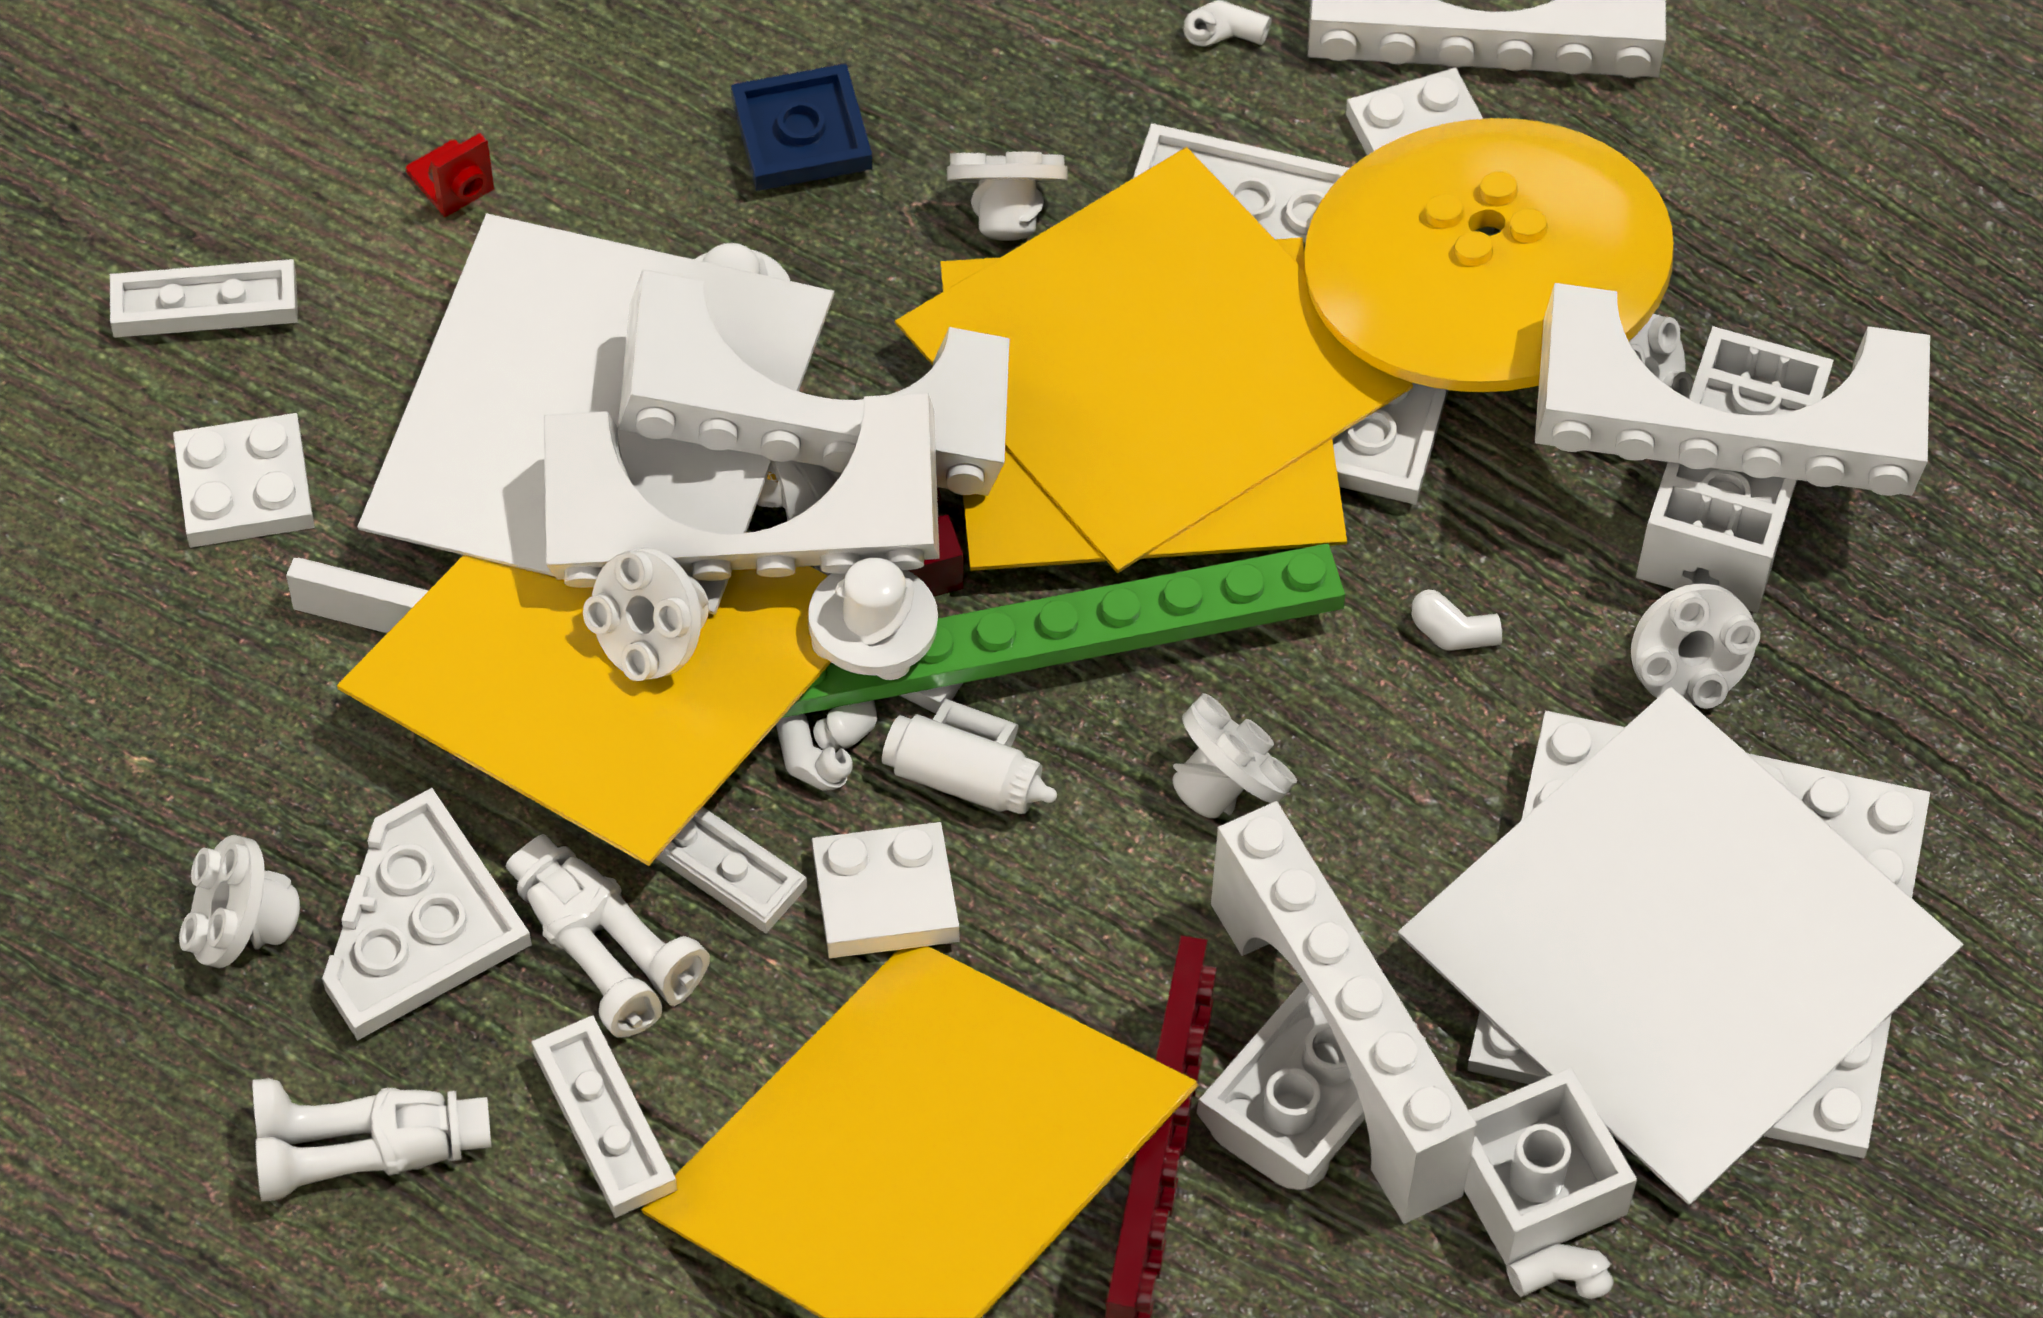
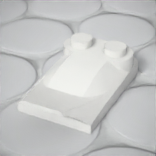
M1304 981L1300 983L1200 1097L1196 1112L1210 1130L1212 1137L1220 1145L1275 1183L1288 1189L1299 1190L1312 1187L1324 1178L1329 1168L1330 1160L1365 1119L1361 1101L1345 1057L1322 1010Z

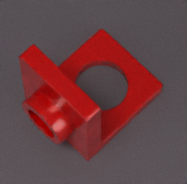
M481 133L461 144L452 139L406 165V172L444 217L451 215L495 189L487 139ZM431 170L434 182L429 178Z

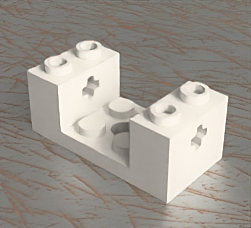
M1712 326L1689 399L1717 410L1745 415H1773L1802 409L1824 398L1834 360ZM1668 462L1647 524L1636 578L1672 589L1691 584L1716 585L1733 593L1749 611L1758 613L1797 480L1773 476L1769 478H1755L1747 475L1745 472L1716 468L1691 469L1680 463Z

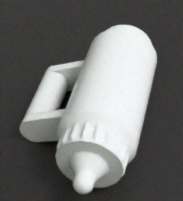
M945 699L933 720L918 714L912 719L899 715L893 722L886 738L882 753V763L894 767L895 775L995 811L1010 810L1018 814H1025L1032 803L1038 801L1052 803L1057 798L1056 790L1046 786L1041 779L1042 765L1037 761L1026 758L1022 751L1011 747L1018 731V724Z

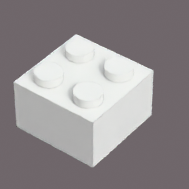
M1572 1067L1469 1110L1477 1123V1129L1464 1191L1506 1266L1549 1246L1561 1244L1628 1214L1637 1178Z

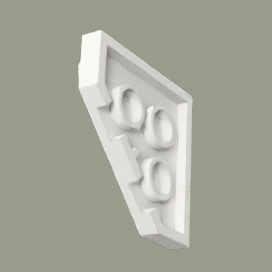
M433 788L374 819L367 840L369 848L360 875L356 874L341 920L342 931L334 955L329 956L322 978L325 991L357 1041L532 945L530 932Z

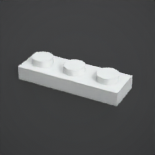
M293 259L110 274V324L114 338L298 323L297 281Z
M594 1016L587 1017L532 1041L533 1053L614 1217L621 1216L677 1191L676 1178Z

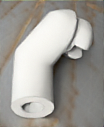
M1218 0L1189 13L1185 19L1184 32L1191 43L1199 46H1209L1233 36L1262 45L1267 38L1272 19L1269 16Z
M1436 590L1421 591L1412 601V618L1414 623L1438 647L1444 650L1452 651L1502 644V627L1498 614L1466 617L1455 605Z
M875 701L840 706L830 710L827 718L818 720L813 729L814 738L819 747L824 750L831 746L836 751L840 747L847 749L860 741L875 727L877 721Z
M805 714L785 717L779 720L776 727L785 767L791 776L822 791L835 790L846 783L847 776L853 769V761L847 751L840 748L835 753L834 747L831 746L824 750L814 747Z
M1562 1244L1549 1246L1508 1265L1506 1268L1510 1283L1520 1297L1558 1280H1573L1576 1282V1289L1580 1296L1594 1299L1608 1293L1614 1283L1612 1276L1607 1270L1611 1264L1600 1251Z

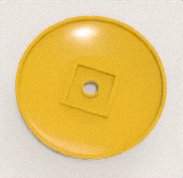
M1509 118L1471 119L1445 123L1402 136L1381 146L1348 169L1332 185L1312 217L1305 243V273L1309 295L1325 326L1341 344L1371 366L1403 380L1438 389L1462 392L1511 391L1539 386L1543 321L1554 283L1617 291V305L1624 333L1628 341L1634 338L1651 319L1668 288L1673 267V233L1667 208L1649 178L1633 162L1605 143L1581 132L1539 121ZM1484 227H1493L1501 231L1495 235L1488 236L1476 230Z

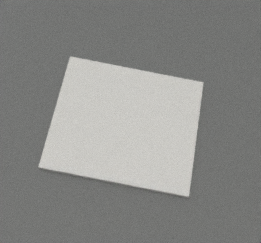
M486 213L362 514L358 530L554 576L546 565L544 415L608 411L618 428L629 305L642 269L703 280L706 305L710 317L726 344L753 369L769 379L796 391L800 389L835 293L833 290ZM618 429L620 451L628 477L638 492L650 504L673 520L689 527L722 534L746 533L773 460L763 455L730 449L712 450L701 444L675 439H650L636 432ZM692 572L686 573L688 576L692 577ZM729 578L715 581L695 579L700 583L707 595L708 613L716 615Z
M1669 687L1397 933L1549 1076L1572 1067L1609 1132L1689 1206L1964 945L1673 687Z

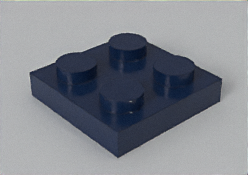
M846 63L731 84L732 103L756 191L873 169L871 148Z

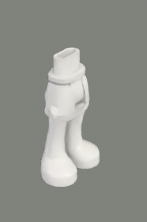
M542 834L527 843L507 861L506 869L518 881V895L524 901L530 903L538 920L543 925V936L547 938L550 944L564 949L574 958L602 993L603 998L600 1001L599 1017L603 1025L615 1037H629L645 1031L661 1017L662 1005L659 997L648 984L632 977L594 935L596 932L605 929L641 968L653 987L671 1006L682 1003L702 980L710 964V955L698 941L686 936L679 937L668 943L661 941L643 924L621 897L622 890L616 880L602 876L590 865L576 858L575 853L566 846L558 848L546 835Z
M253 1080V1102L257 1132L256 1158L261 1201L282 1199L299 1186L341 1175L365 1171H385L387 1175H393L401 1171L420 1169L446 1159L448 1161L462 1160L461 1150L490 1148L491 1136L487 1097L457 1100L456 1091H448V1103L446 1106L445 1099L439 1092L383 1088L377 1095L337 1104L310 1106L292 1103L277 1080ZM372 1133V1139L338 1145L308 1148L291 1146L344 1135Z

